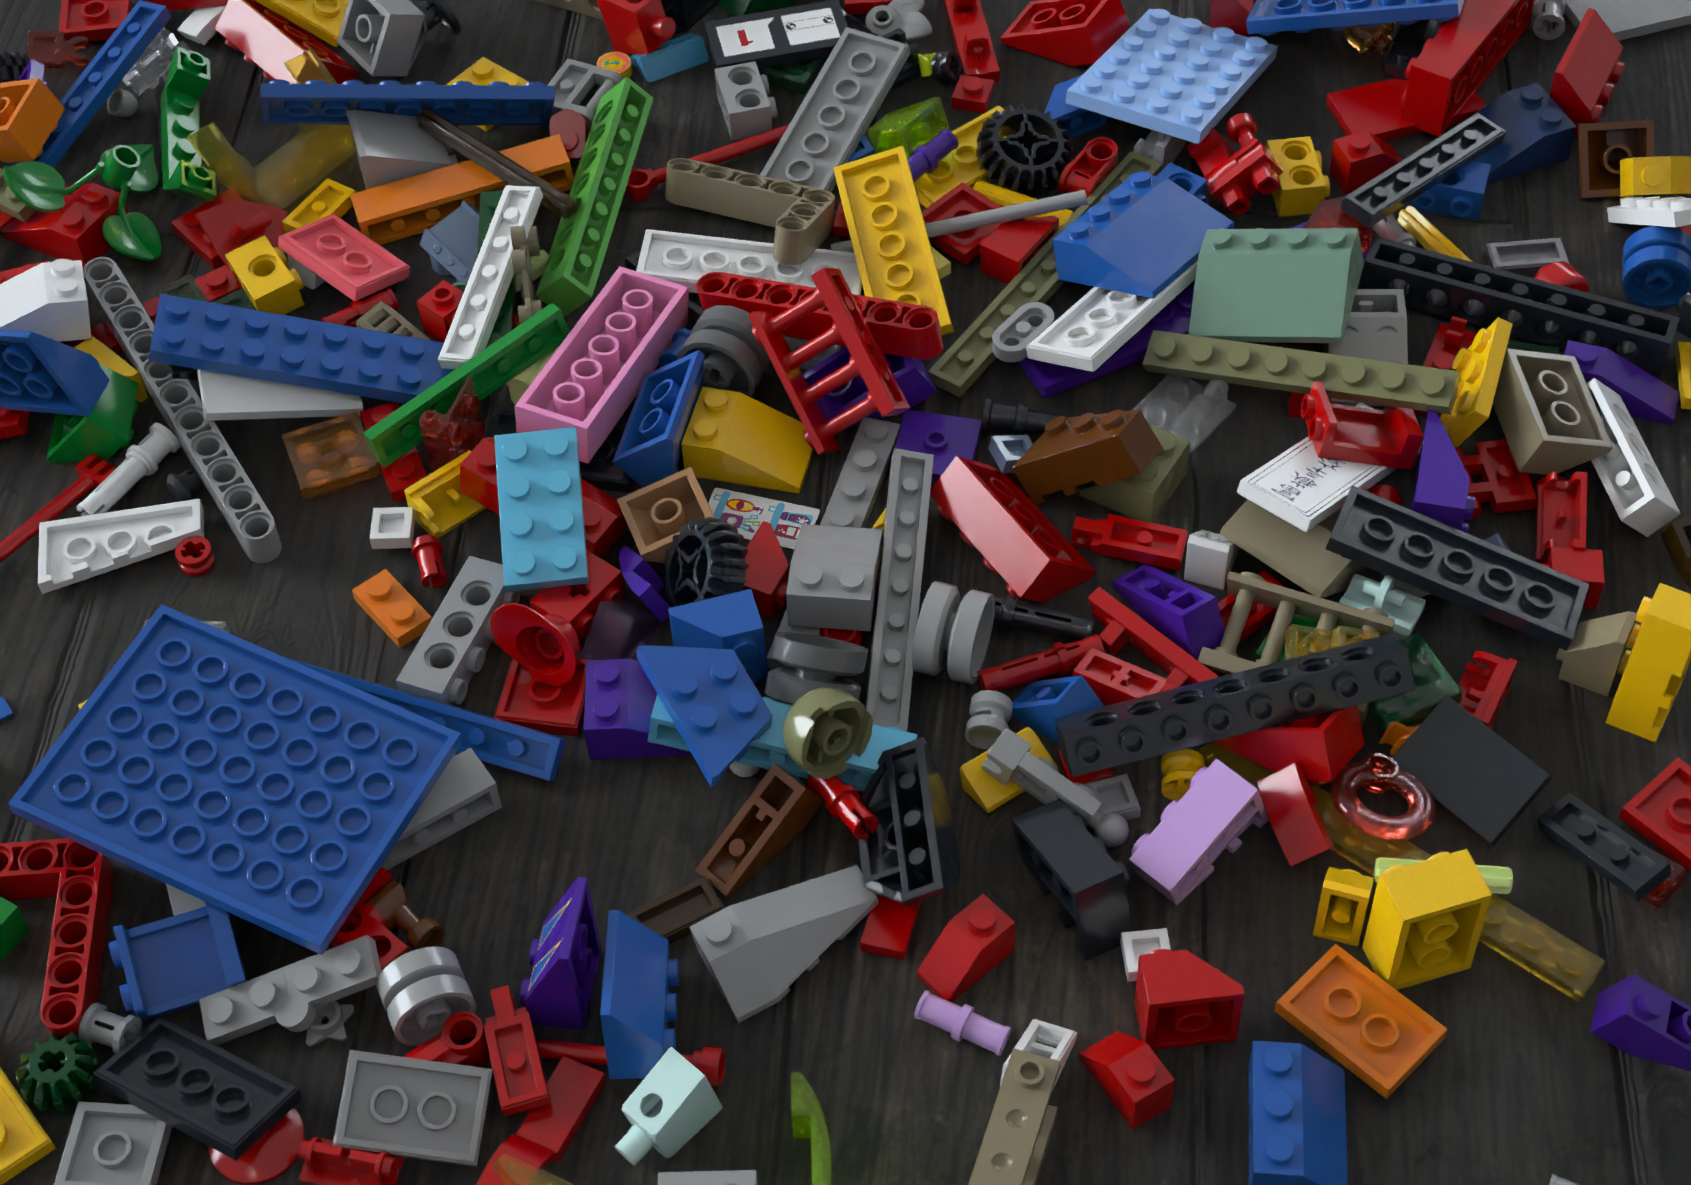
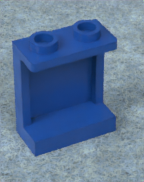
M205 902L206 907L131 929H125L123 924L113 927L116 940L109 942V949L115 968L123 967L127 984L120 985L119 987L126 1012L134 1010L136 1016L140 1017L142 1022H146L199 1006V999L248 981L230 913Z

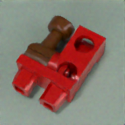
M381 867L330 944L333 947H337L369 935L375 940L381 970L383 971L392 961L409 952L408 947L390 932L392 928L397 926L408 934L407 944L413 950L425 947H438L444 938L445 929L433 918L426 917L420 919L410 908L401 884L392 880L391 874Z

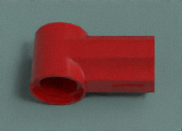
M464 1011L451 1015L444 1022L442 1032L403 1057L482 1067L488 1061L490 1054L481 1019L474 1013ZM475 1037L470 1043L459 1045L463 1039Z

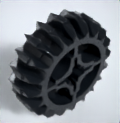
M1022 102L1017 107V110L1009 104L1004 108L1003 112L996 109L991 118H987L983 123L976 140V158L980 159V170L988 171L987 181L997 179L999 187L1008 186L1014 192L1022 190L1026 196H1029L1034 190L1041 196L1046 191V188L1053 190L1058 185L1064 168L1073 161V142L1069 141L1070 130L1061 129L1062 119L1051 120L1050 111L1045 114L1038 112L1037 105L1028 110Z
M713 517L691 518L688 524H682L679 535H674L672 538L673 547L667 550L669 557L667 563L664 564L666 574L662 581L666 583V589L663 597L668 599V605L672 608L742 591L744 583L748 582L745 578L746 570L749 568V564L745 563L748 549L743 547L744 536L738 534L737 526L730 525L728 522Z

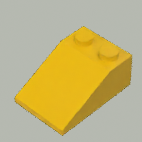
M702 387L681 443L684 469L691 467L695 477L800 494L814 449L809 446L805 439V428L802 422L741 392Z

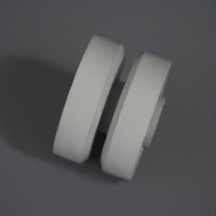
M938 581L933 582L926 593L917 621L912 650V668L914 672L936 676L947 664V671L952 681L969 685L974 684L978 676L977 671L982 669L990 642L995 613L994 595L971 590L961 601L956 585Z

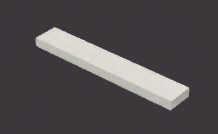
M505 185L438 357L441 368L456 369L486 348L514 274L511 252L521 251L520 249L513 250L510 227L524 225L527 240L543 198L540 187Z

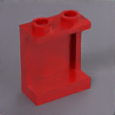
M1316 381L1313 382L1309 395L1305 394L1301 402L1300 414L1305 419L1309 440L1313 441L1319 458L1412 469L1424 437L1413 409L1385 405L1383 410L1333 404L1329 402L1323 383Z

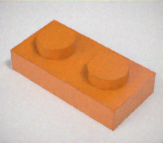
M387 569L352 589L355 601L399 648L422 635L432 620L427 611Z

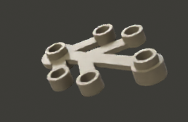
M524 225L510 227L513 250H521L511 252L514 275L522 274L523 284H521L523 305L518 306L520 324L543 309L541 299L536 300L535 286L532 283L530 257L540 256L537 226L531 227L527 240Z

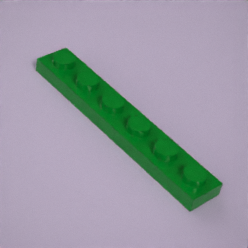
M553 303L549 304L363 433L376 461L385 468L560 346L570 333L561 309Z

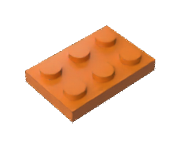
M1337 944L1332 946L1276 1002L1275 1006L1276 1013L1385 1099L1445 1039L1448 1030Z

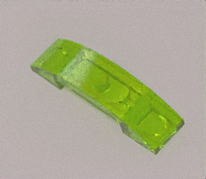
M800 1072L791 1073V1117L794 1138H811L812 1185H833L830 1140L822 1109Z

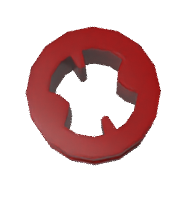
M191 536L185 538L175 549V556L180 569L186 575L201 576L209 572L215 565L216 558L210 542L204 537ZM197 554L199 557L194 558L192 555Z

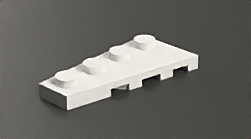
M1679 195L1661 198L1659 196L1647 198L1631 196L1621 198V205L1607 208L1608 222L1662 227L1691 225V198Z
M194 499L40 522L38 586L41 593L45 594L176 549L177 545L185 538L191 536L204 537V509L201 500Z

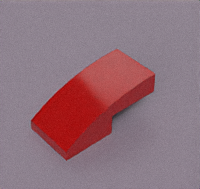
M1298 761L1257 781L1268 818L1290 867L1334 846L1314 807L1318 800Z

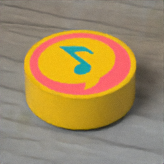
M609 52L602 55L597 61L598 67L618 72L623 79L626 77L630 78L632 75L631 59L625 53Z

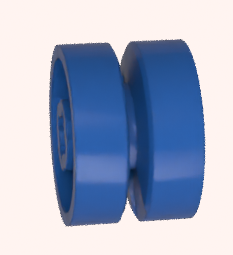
M1662 226L1646 227L1632 234L1623 246L1622 287L1626 297L1636 305L1649 309H1665L1678 305L1686 293H1691V237L1678 228Z

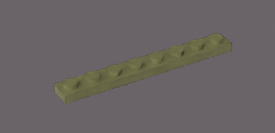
M1157 330L1152 332L1143 360V366L1148 372L1309 394L1313 382L1316 381L1323 383L1327 396L1330 398L1422 411L1429 410L1450 415L1461 380L1459 371Z

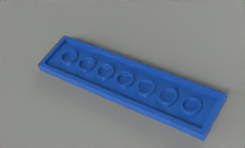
M272 80L268 84L261 83L263 124L349 125L346 113L349 110L417 117L424 109H431L455 125L549 126L555 101L554 86H545L541 82H528L524 86L509 85L502 81L491 82L488 85H473V83L468 81H458L452 85H437L433 81H420L416 85H401L399 82L392 80L383 81L379 84H364L358 80L345 81L343 84H327V82L322 80H310L305 84H291L286 80Z
M160 294L149 353V361L404 404L455 370L443 369L438 362L443 342Z

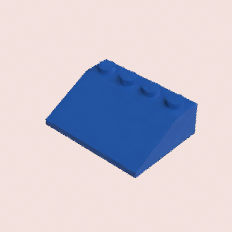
M1144 171L1131 174L1126 181L1110 191L1105 198L1089 208L1085 214L1069 224L1064 231L1052 239L1058 279L1155 298L1198 260L1207 229H1235L1234 222L1168 178L1153 176L1149 172Z
M0 329V409L80 416L90 415L110 381L96 358L91 354L34 332Z

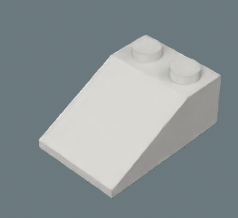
M58 259L53 262L41 263L1 283L0 329L30 331L58 342L91 339L88 299L81 260Z

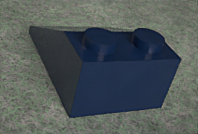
M1538 82L1507 91L1476 112L1506 131L1503 142L1474 160V162L1491 164L1487 185L1568 160L1576 126Z

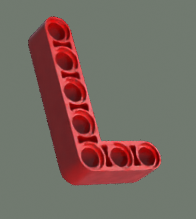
M68 838L0 843V897L8 901L57 897L40 1011L41 1020L50 1036L53 1031L60 1036L61 1040L70 1032L79 1037V1025L84 1013L92 1004L98 1003L114 881L112 865L107 856Z

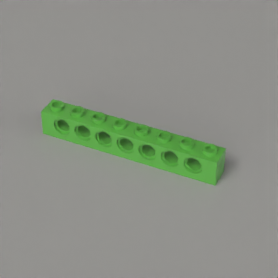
M628 77L624 78L600 98L569 192V196L576 200L577 211L568 219L561 217L536 293V297L547 305L553 303L560 308L564 317L593 296L653 102V97Z

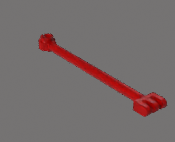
M789 124L688 159L716 165L779 143ZM667 166L653 171L651 168L647 170L632 169L625 189L627 196L637 202L646 200L649 194H651L652 189L658 188V184L666 182Z
M90 454L76 465L75 469L80 479L0 542V563L39 533L40 522L55 520L90 490L97 488L117 467H113L106 460L102 461V458L96 454Z

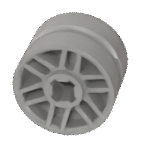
M425 947L408 952L387 965L377 979V991L387 1011L393 1032L397 1040L403 1044L411 1046L422 1045L442 1032L444 1022L455 1013L468 1011L475 1014L476 1003L465 981L460 964L454 952L447 948Z

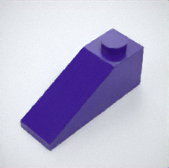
M1568 340L1564 355L1576 357L1586 384L1595 378L1619 394L1631 417L1673 425L1679 397L1677 390L1608 348Z
M1144 564L1112 581L1114 589L1148 624L1192 657L1198 658L1202 647L1213 650V648L1220 645L1225 629L1215 596L1148 564Z

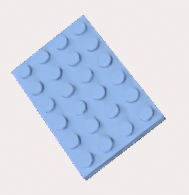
M1149 9L1067 90L1065 103L1200 144L1209 134L1211 128L1217 125L1274 61L1278 46L1269 44L1260 37H1245L1235 34L1229 28H1210L1195 18L1184 19L1173 16L1164 9Z

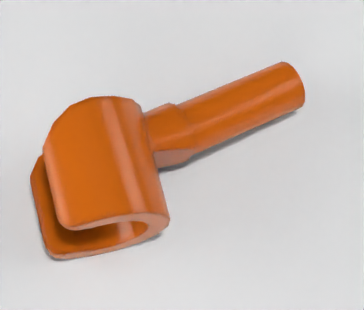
M1391 722L1379 743L1393 745L1390 754L1394 756L1421 724L1406 727L1401 723Z

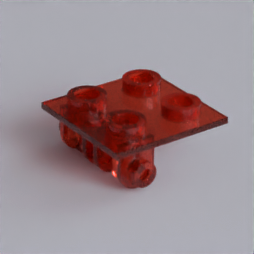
M472 377L466 379L447 415L437 413L435 410H427L419 420L420 428L424 435L423 441L429 465L433 471L438 470L465 452L472 451L474 446L483 439L485 425L480 418L478 409L479 397L475 395Z

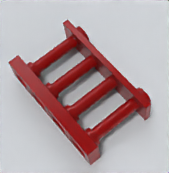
M822 268L811 275L816 285L814 293L776 317H773L771 312L754 311L748 315L753 324V336L765 348L805 428V439L809 446L816 450L818 454L835 453L840 450L834 435L871 413L877 411L881 413L882 417L898 416L910 408L841 270L835 268ZM824 306L827 308L834 321L832 322V328L791 352L782 331L820 307ZM839 341L845 343L851 354L850 362L809 387L799 366ZM857 376L863 378L869 390L868 397L826 422L816 401Z

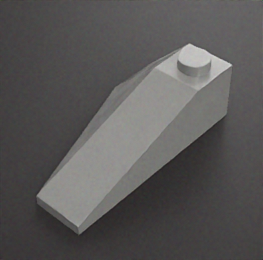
M855 865L730 905L690 926V930L701 958L737 1022L740 1023L778 1003L790 991L789 986L806 969L810 972L820 962L819 956L835 940H842L879 901L874 892L864 887L862 872Z

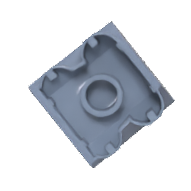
M462 200L459 208L431 229L425 228L420 242V246L430 255L433 271L439 275L452 274L456 277L457 282L468 283L477 260L480 211L472 204Z

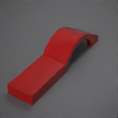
M563 1056L547 1082L551 1104L530 1110L518 1132L506 1139L488 1161L477 1185H532L546 1165L554 1160L560 1162L606 1083L605 1074Z

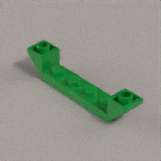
M177 46L173 53L160 98L163 190L197 202L213 201L216 197L215 172L202 166L199 99L211 81L210 59L196 51H188Z

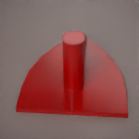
M234 201L211 207L195 216L224 265L231 271L225 254L264 235L272 247H276L278 237L284 232L282 221L287 217L288 212L265 203Z

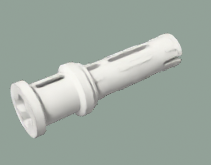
M154 423L149 428L150 433L138 445H131L127 449L126 459L87 498L77 505V510L79 512L85 510L81 514L82 516L106 513L144 475L154 474L158 470L157 464L169 452H176L180 448V442L177 437L164 425Z

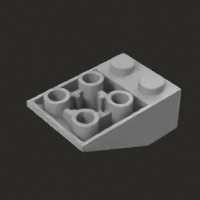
M1357 289L1343 342L1323 343L1324 353L1408 364L1407 313L1404 290ZM1331 398L1330 403L1356 406L1360 402ZM1362 402L1367 406H1385L1380 404Z

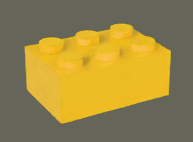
M1467 849L1454 853L1440 852L1431 856L1426 861L1409 866L1404 864L1395 865L1384 873L1379 874L1362 948L1375 974L1396 990L1471 968L1492 894Z

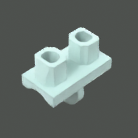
M1355 573L1339 603L1361 610L1365 608L1381 610L1388 615V618L1395 619L1393 636L1399 642H1402L1405 637H1410L1425 608L1426 600L1394 588L1395 578L1388 575L1380 583Z

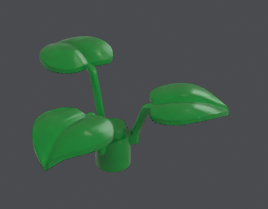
M152 144L117 145L106 150L101 155L96 167L68 188H64L65 183L59 172L41 162L27 161L4 167L3 174L5 180L15 196L27 206L44 212L60 211L65 205L63 196L72 195L101 173L103 181L108 186L121 188L117 208L119 216H108L103 223L102 231L106 241L118 252L132 258L145 261H156L161 254V240L155 225L142 213L131 212L126 214L125 211L128 191L138 194L149 193L158 184V171L154 160Z

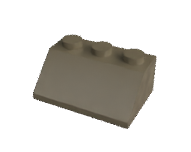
M1506 349L1493 406L1519 472L1547 475L1557 472L1558 474L1605 455L1612 450V443L1575 356Z
M1247 500L1227 521L1219 533L1301 588L1320 598L1347 590L1354 574L1363 575L1367 568L1362 564L1325 549L1337 521L1333 514L1309 531L1304 532L1261 506Z

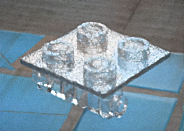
M1168 374L1133 410H1141L1150 427L1155 426L1189 440V453L1192 454L1237 408V405L1227 400L1229 387L1223 380H1212L1205 388L1187 377Z

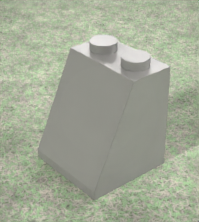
M362 110L346 111L366 190L458 163L455 154L448 155V153L453 152L452 148L418 126L419 121L415 116Z

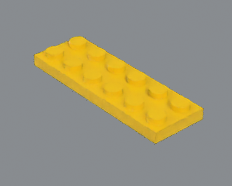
M904 146L833 167L865 296L933 308L938 314L941 334L945 335L954 332Z

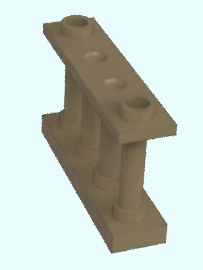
M1229 571L1227 594L1237 597L1220 646L1215 647L1214 650L1202 647L1198 661L1219 677L1277 663L1294 614L1319 621L1308 654L1328 649L1335 626L1360 633L1357 641L1360 642L1387 634L1393 635L1395 619L1388 618L1385 612L1375 608L1361 610L1268 583L1255 573L1241 572V574ZM1253 602L1277 609L1261 658L1255 660V662L1239 658L1238 654L1235 653ZM1369 702L1358 705L1362 727L1368 713Z
M1013 1048L968 1185H1036L1057 1119L1058 1107L1048 1105L1058 1075L1060 1061Z

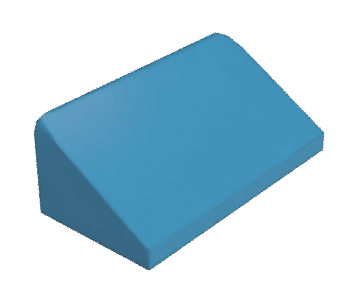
M691 33L665 42L650 54H631L632 56H630L631 62L647 82H654L709 61L703 37Z

